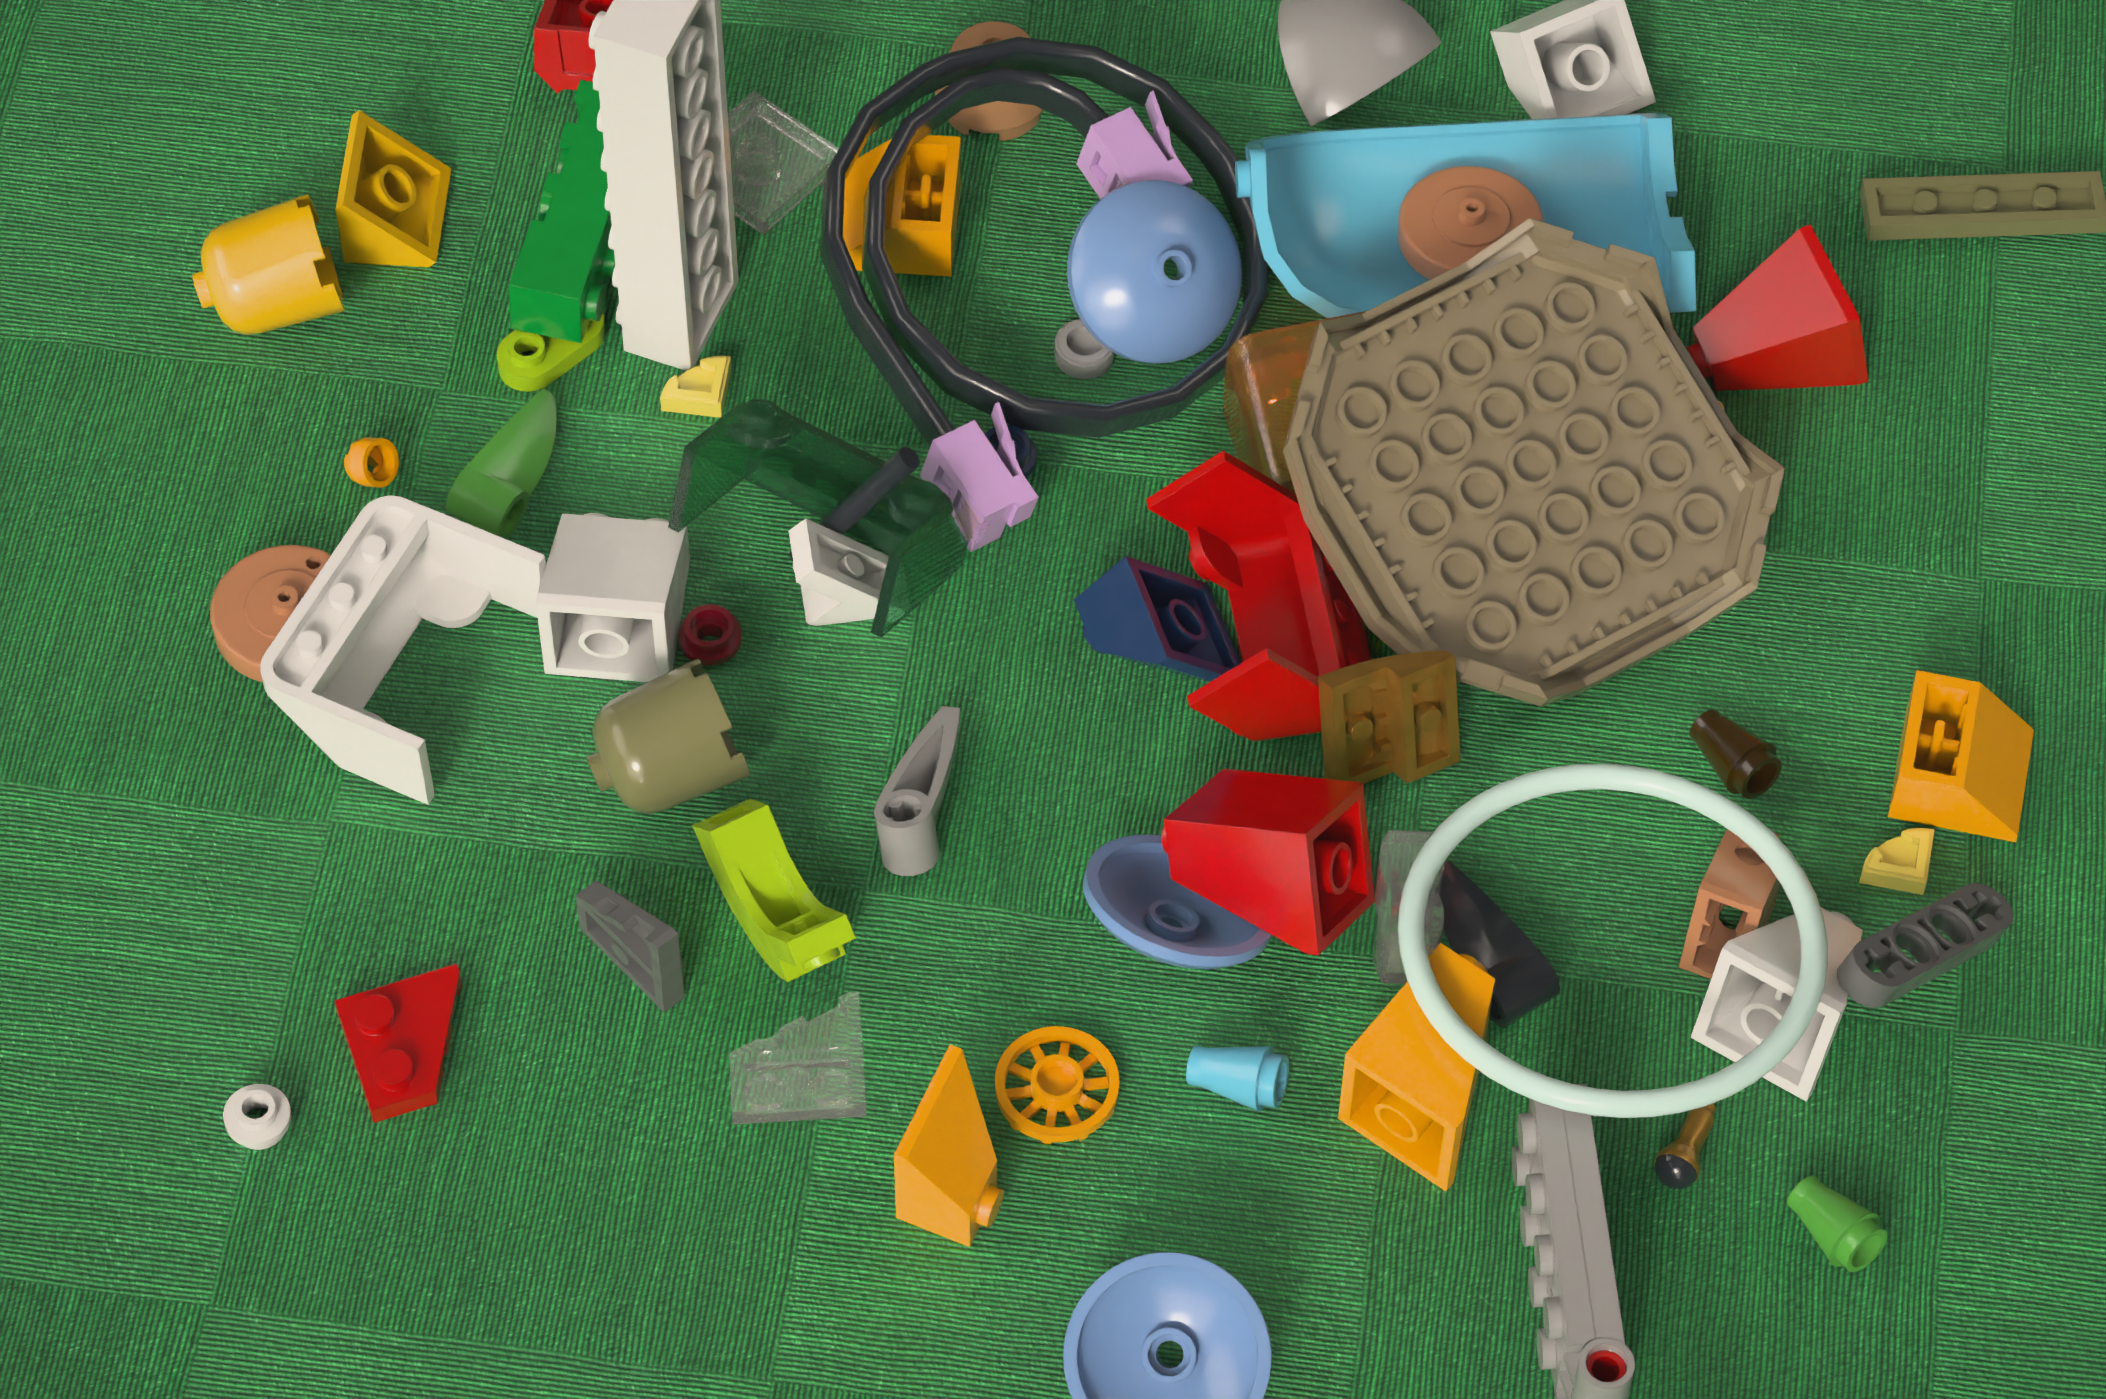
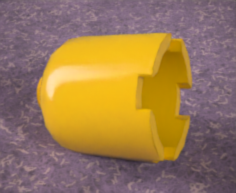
M309 194L224 222L213 228L204 239L200 252L203 271L192 274L194 286L202 308L214 306L222 322L233 331L245 335L260 334L345 311L342 301L344 299L332 255L329 246L322 248L316 223H319L320 220Z

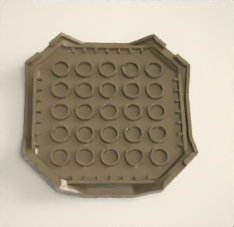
M1529 218L1467 262L1362 314L1321 321L1314 331L1283 453L1304 522L1368 629L1398 655L1448 650L1455 655L1457 681L1542 707L1579 695L1682 641L1750 597L1758 587L1767 548L1764 545L1770 515L1776 509L1785 468L1736 431L1673 329L1655 257L1614 244H1610L1607 249L1572 239L1573 231Z

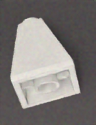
M1822 907L1821 910L1824 916L1828 940V968L1825 987L1817 1011L1807 1030L1791 1052L1774 1069L1763 1076L1766 1080L1804 1101H1807L1813 1093L1847 1004L1849 994L1839 985L1836 976L1837 968L1854 946L1861 941L1863 932L1844 914L1829 912ZM1795 914L1731 939L1724 945L1691 1034L1692 1039L1736 1062L1756 1048L1772 1032L1788 1008L1798 982L1801 964V940Z

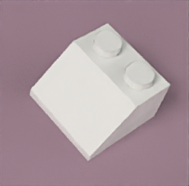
M1564 0L1490 31L1507 86L1532 119L1623 115L1656 102L1625 0Z

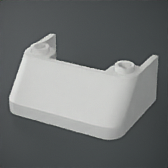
M383 496L374 499L361 510L262 657L260 672L264 689L267 695L340 768L429 805L435 793L425 739L391 726L380 716L363 708L422 619L446 628L463 627L478 619L491 599L538 618L536 599L546 567L545 555L403 497Z

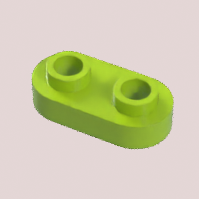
M602 314L599 321L591 320L582 343L514 330L501 341L497 349L498 370L501 379L509 387L519 391H536L548 386L601 346L605 338L604 315ZM524 351L535 352L529 356L520 355Z

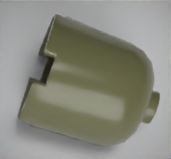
M699 659L686 663L612 699L602 706L594 719L592 734L597 752L586 756L592 774L601 792L613 787L622 803L635 812L645 814L661 812L750 777L743 753H737L727 730L732 729L729 718L707 673L704 674Z

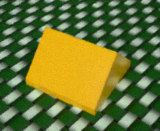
M360 110L351 117L335 208L344 263L430 267L437 262L452 168Z

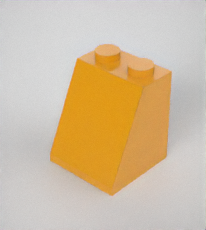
M1440 943L1429 956L1430 965L1439 987L1462 1020L1485 1041L1495 978L1490 976L1485 967L1472 956L1467 954L1458 955ZM1408 981L1346 1052L1338 1119L1447 1192L1455 1180L1479 1070L1452 1049L1430 1024L1418 1005Z

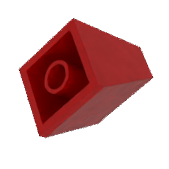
M1222 769L1164 819L1162 846L1165 853L1168 854L1171 880L1306 954L1320 955L1375 902L1363 782Z

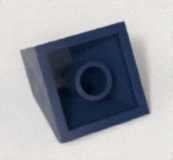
M1125 556L1074 599L1084 624L1082 626L1083 635L1090 646L1101 654H1108L1133 663L1206 682H1211L1241 664L1208 583Z

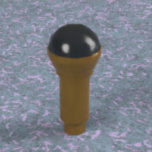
M1714 1104L1690 1110L1676 1140L1658 1152L1654 1162V1171L1663 1185L1671 1189H1685L1698 1180L1701 1172L1700 1151L1715 1121L1713 1116L1716 1112V1107Z

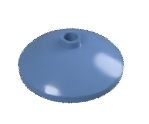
M1147 180L1116 188L1099 199L1087 211L1076 228L1071 241L1067 261V278L1074 308L1086 329L1099 343L1123 358L1141 363L1160 364L1179 361L1193 356L1205 349L1222 333L1237 306L1242 282V267L1234 234L1223 215L1211 202L1186 186L1169 181ZM1168 258L1172 259L1177 265V275L1173 280L1169 279L1164 273V263Z
M1133 835L1115 839L1097 849L1088 862L1083 878V891L1090 908L1100 923L1115 938L1129 948L1151 959L1183 968L1220 969L1243 963L1256 957L1267 947L1271 940V934L1171 880L1168 854L1163 850L1161 835Z
M1157 1252L1137 1256L1118 1264L1099 1277L1087 1289L1075 1307L1067 1327L1063 1349V1365L1065 1379L1072 1399H1263L1270 1379L1272 1348L1269 1331L1261 1309L1250 1292L1235 1276L1217 1264L1198 1256L1178 1252ZM1174 1341L1182 1347L1184 1355L1179 1365L1170 1367L1160 1361L1158 1349L1161 1343Z

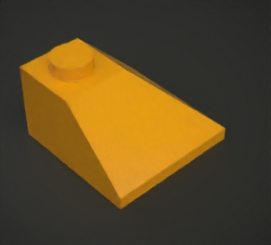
M950 1044L894 1153L896 1218L970 1247L980 1226L983 1225L990 1228L994 1223L1003 1201L1004 1190L997 1187V1158L963 1050Z

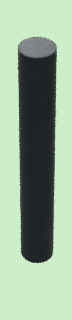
M909 447L900 448L828 514L819 525L844 535L919 467L920 460L916 452ZM790 550V558L793 561L792 550Z

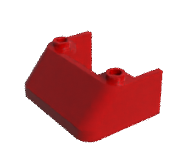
M1223 450L1146 499L1147 507L1150 511L1188 532L1191 546L1189 560L1196 573L1204 580H1211L1228 591L1243 662L1187 696L1188 705L1190 708L1231 729L1235 734L1244 736L1252 741L1322 732L1318 676L1372 660L1362 617L1304 522L1296 493Z

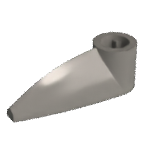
M942 706L936 712L898 763L875 804L874 817L882 861L885 868L893 874L900 876L922 874L933 868L939 860L940 850L935 819L942 806L951 773L959 729L960 708Z

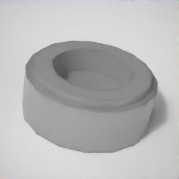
M1080 319L1064 324L1057 332L1054 341L1055 361L1065 374L1082 380L1094 379L1105 374L1112 367L1115 353L1099 343L1086 329Z

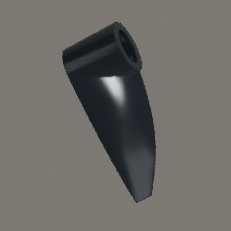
M1450 860L1443 864L1436 875L1438 907L1446 937L1455 953L1472 956L1485 967L1490 976L1495 978L1489 1018L1497 1026L1506 1028L1559 995L1561 989L1558 978L1542 952L1470 878Z

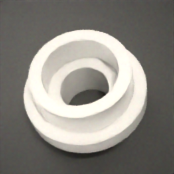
M252 1084L237 1090L228 1099L223 1111V1120L229 1136L240 1145L255 1150L266 1149L278 1143L287 1132L292 1117L290 1104L286 1096L279 1089L267 1084ZM254 1109H268L264 1116L257 1119L245 1116Z

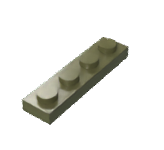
M2100 171L1864 178L1859 193L1867 241L2106 232V198Z

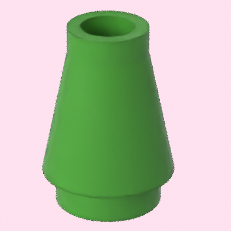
M1809 1176L1795 1186L1788 1197L1787 1205L1799 1216L1833 1266H1844L1849 1272H1857L1868 1266L1883 1249L1887 1240V1232L1880 1226L1881 1219L1879 1215L1826 1186L1816 1176Z

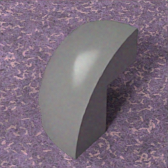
M1281 0L1279 6L1278 36L1282 58L1295 96L1311 127L1382 87L1415 65L1442 43L1427 21L1403 0Z

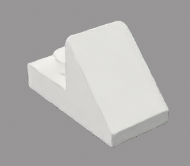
M804 519L789 530L793 570L796 583L801 585L807 624L820 626L894 617L904 611L896 560L809 519Z

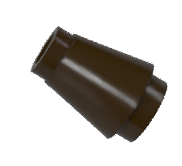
M1716 709L1704 712L1693 723L1690 729L1691 739L1696 742L1698 748L1730 793L1741 794L1746 799H1753L1765 793L1775 783L1780 775L1782 763L1776 757V748L1773 744L1728 717L1723 716Z

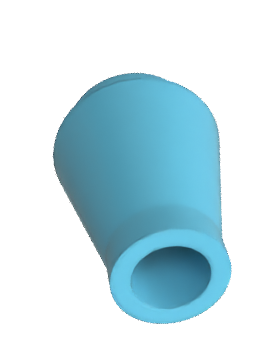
M1195 1045L1189 1055L1186 1081L1188 1085L1202 1087L1261 1112L1265 1106L1278 1108L1281 1105L1288 1083L1289 1059L1286 1055L1275 1054L1272 1046L1207 1048Z

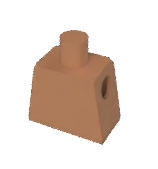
M1728 829L1725 831L1699 887L1678 967L1709 979L1713 976L1722 948L1729 940L1767 925L1780 887V882L1769 866L1750 846ZM1771 830L1780 839L1778 834ZM1731 906L1743 911L1736 929L1725 927L1719 920V914L1723 907Z

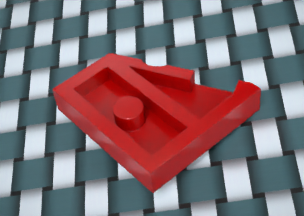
M457 963L334 1000L337 1015L373 1123L438 1104L443 1080V1060L449 1051L453 1031L451 1021L456 996L460 995L462 986Z

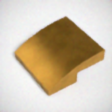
M1424 651L1382 657L1318 676L1325 779L1363 782L1365 784L1394 772L1408 784L1461 762L1455 655L1450 651Z

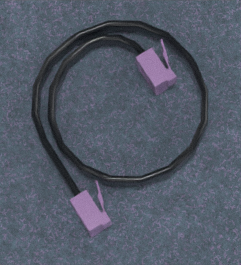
M1013 37L946 53L917 66L861 107L828 167L823 182L821 260L849 327L930 447L920 477L970 552L999 539L1005 525L1008 524L1009 527H1012L1030 518L1039 498L1020 469L1016 459L1015 443L1011 439L1007 424L1019 427L1022 430L1101 438L1172 419L1231 373L1268 296V263L1263 258L1250 198H1237L1235 162L1239 160L1226 140L1166 79L1094 45ZM1051 75L1085 78L1145 107L1154 131L1152 137L1131 107L1109 117L1084 91ZM946 87L901 121L868 183L864 196L862 270L883 318L882 321L867 297L843 239L845 180L871 134L920 98ZM995 101L1035 105L1068 121L1085 138L1076 164L1101 199L1116 188L1147 180L1169 181L1188 188L1191 187L1193 179L1174 152L1170 140V129L1200 159L1216 182L1243 243V306L1223 347L1173 387L1106 405L1029 397L962 365L911 313L885 251L887 191L910 148L962 109ZM905 353L945 394L991 415L999 440L997 451H995L975 420L957 429L953 427Z

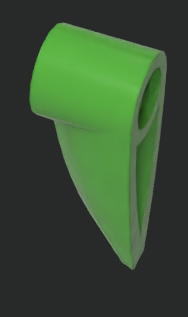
M543 388L530 399L460 472L447 497L446 511L504 539H508L514 533L525 515L529 497L545 471L555 441L557 404L556 399L549 391Z

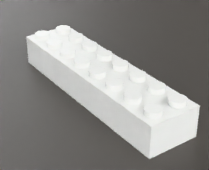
M613 0L607 12L600 11L596 15L589 33V47L595 50L596 59L593 89L599 91L600 100L597 130L603 132L604 141L601 170L607 172L608 182L605 209L611 213L612 227L608 245L610 249L614 250L616 264L612 276V284L618 288L619 295L616 322L622 326L624 351L687 371L695 366L739 283L720 0Z

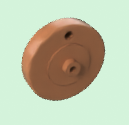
M1477 166L1446 168L1422 178L1404 196L1399 209L1398 243L1403 256L1411 267L1425 278L1431 280L1467 262L1527 219L1532 218L1544 222L1543 213L1533 193L1517 179L1503 172Z
M305 545L273 546L244 557L224 574L217 584L211 599L210 621L218 650L229 665L241 674L253 680L263 682L260 672L262 657L332 554Z

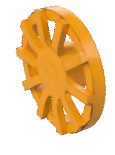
M1063 1026L1043 1027L1020 1036L1004 1051L996 1068L995 1096L1002 1114L1012 1129L1015 1131L1019 1130L1029 1137L1041 1140L1042 1143L1052 1144V1142H1068L1077 1139L1081 1142L1110 1119L1118 1101L1119 1072L1112 1054L1098 1039L1075 1028ZM1061 1042L1059 1054L1046 1057L1039 1044ZM1071 1044L1078 1045L1090 1052L1079 1063L1069 1057ZM1027 1050L1030 1051L1036 1062L1032 1070L1015 1063L1019 1055ZM1098 1061L1106 1070L1107 1077L1084 1079V1073ZM1008 1073L1030 1082V1085L1025 1087L1005 1089ZM1109 1088L1103 1104L1083 1094V1090L1092 1091ZM1033 1098V1101L1020 1113L1010 1102L1011 1100ZM1079 1104L1095 1114L1081 1121L1074 1106ZM1042 1108L1047 1110L1045 1125L1030 1121ZM1057 1112H1064L1071 1126L1055 1127Z

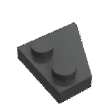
M596 880L576 895L580 930L664 1013L684 998L682 977L684 961L680 955L678 933L671 926Z

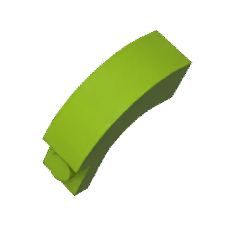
M748 799L692 825L712 873L732 912L755 949L779 977L789 982L846 955L843 944L856 939L847 915L824 906L809 890L787 851L768 804Z

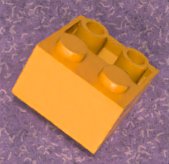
M927 135L910 148L887 191L885 251L894 273L952 276L961 189V137ZM892 138L857 158L845 180L843 239L857 271H863L864 196L868 183Z
M1916 670L1905 711L1888 817L2016 842L2034 729L1981 682Z

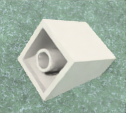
M587 513L584 515L562 514L536 599L545 674L649 682L673 670L690 564L687 524L672 523L661 518H650L647 520L611 518L600 513Z

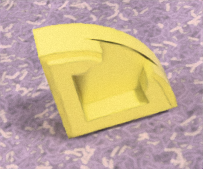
M731 356L706 357L700 360V365L685 371L678 377L674 375L670 378L661 393V411L722 418L732 370Z
M1907 829L1902 831L1900 836L1894 837L1873 848L1864 862L1859 883L1923 895L1927 884L1934 829Z

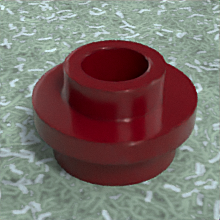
M714 604L701 605L690 611L681 623L678 631L679 646L682 653L691 661L699 659L701 665H719L733 658L740 649L742 642L741 627L737 619L725 608ZM707 636H716L719 638L714 641L701 640Z

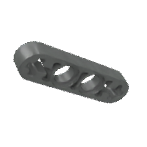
M1979 883L1968 884L1859 941L1837 968L1836 976L1839 985L1854 1001L1866 1007H1883L1990 949L2013 922L2014 914L2007 900L1995 889ZM1978 917L1975 922L1971 920V918ZM1935 928L1944 932L1952 941L1942 936ZM1899 947L1909 952L1917 962L1905 955ZM1877 967L1881 970V972L1872 973Z

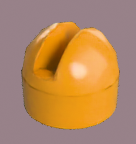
M366 437L356 440L350 445L349 453L345 455L343 464L346 473L352 481L366 487L383 488L388 486L396 477L399 468V456L396 447L388 439ZM368 465L374 466L372 472L368 470Z

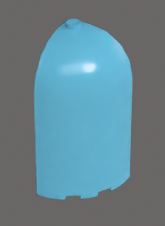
M1662 112L1354 128L1293 133L1251 140L1245 145L1246 160L1235 162L1237 198H1250L1263 258L1293 298L1330 320L1362 314L1429 281V279L1411 267L1400 250L1397 236L1399 209L1404 196L1419 180L1436 171L1458 166L1490 168L1517 179L1536 197L1542 209L1544 223L1573 231L1572 239L1607 249L1610 244H1614L1655 257L1669 313L1696 311L1695 250L1686 235L1683 218L1670 217L1666 197H1676L1678 190L1674 166L1672 117Z

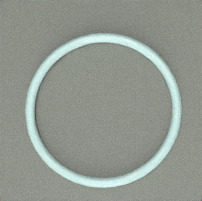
M1605 763L1551 767L1504 781L1476 795L1444 820L1425 842L1411 866L1399 905L1398 939L1406 978L1418 1005L1444 1041L1465 1061L1506 1088L1537 1102L1582 1114L1617 1118L1655 1117L1697 1109L1734 1095L1774 1069L1791 1052L1807 1030L1816 1013L1825 987L1828 968V940L1824 916L1817 895L1805 871L1791 851L1760 820L1732 800L1688 779L1653 769ZM1603 789L1650 795L1675 802L1718 822L1742 839L1769 866L1782 885L1792 905L1801 940V964L1792 1000L1783 1017L1772 1032L1756 1048L1740 1060L1716 1073L1673 1087L1632 1091L1596 1089L1547 1077L1506 1057L1479 1037L1452 1008L1435 978L1426 949L1425 912L1430 890L1446 858L1469 833L1492 816L1514 805L1541 796L1575 790Z

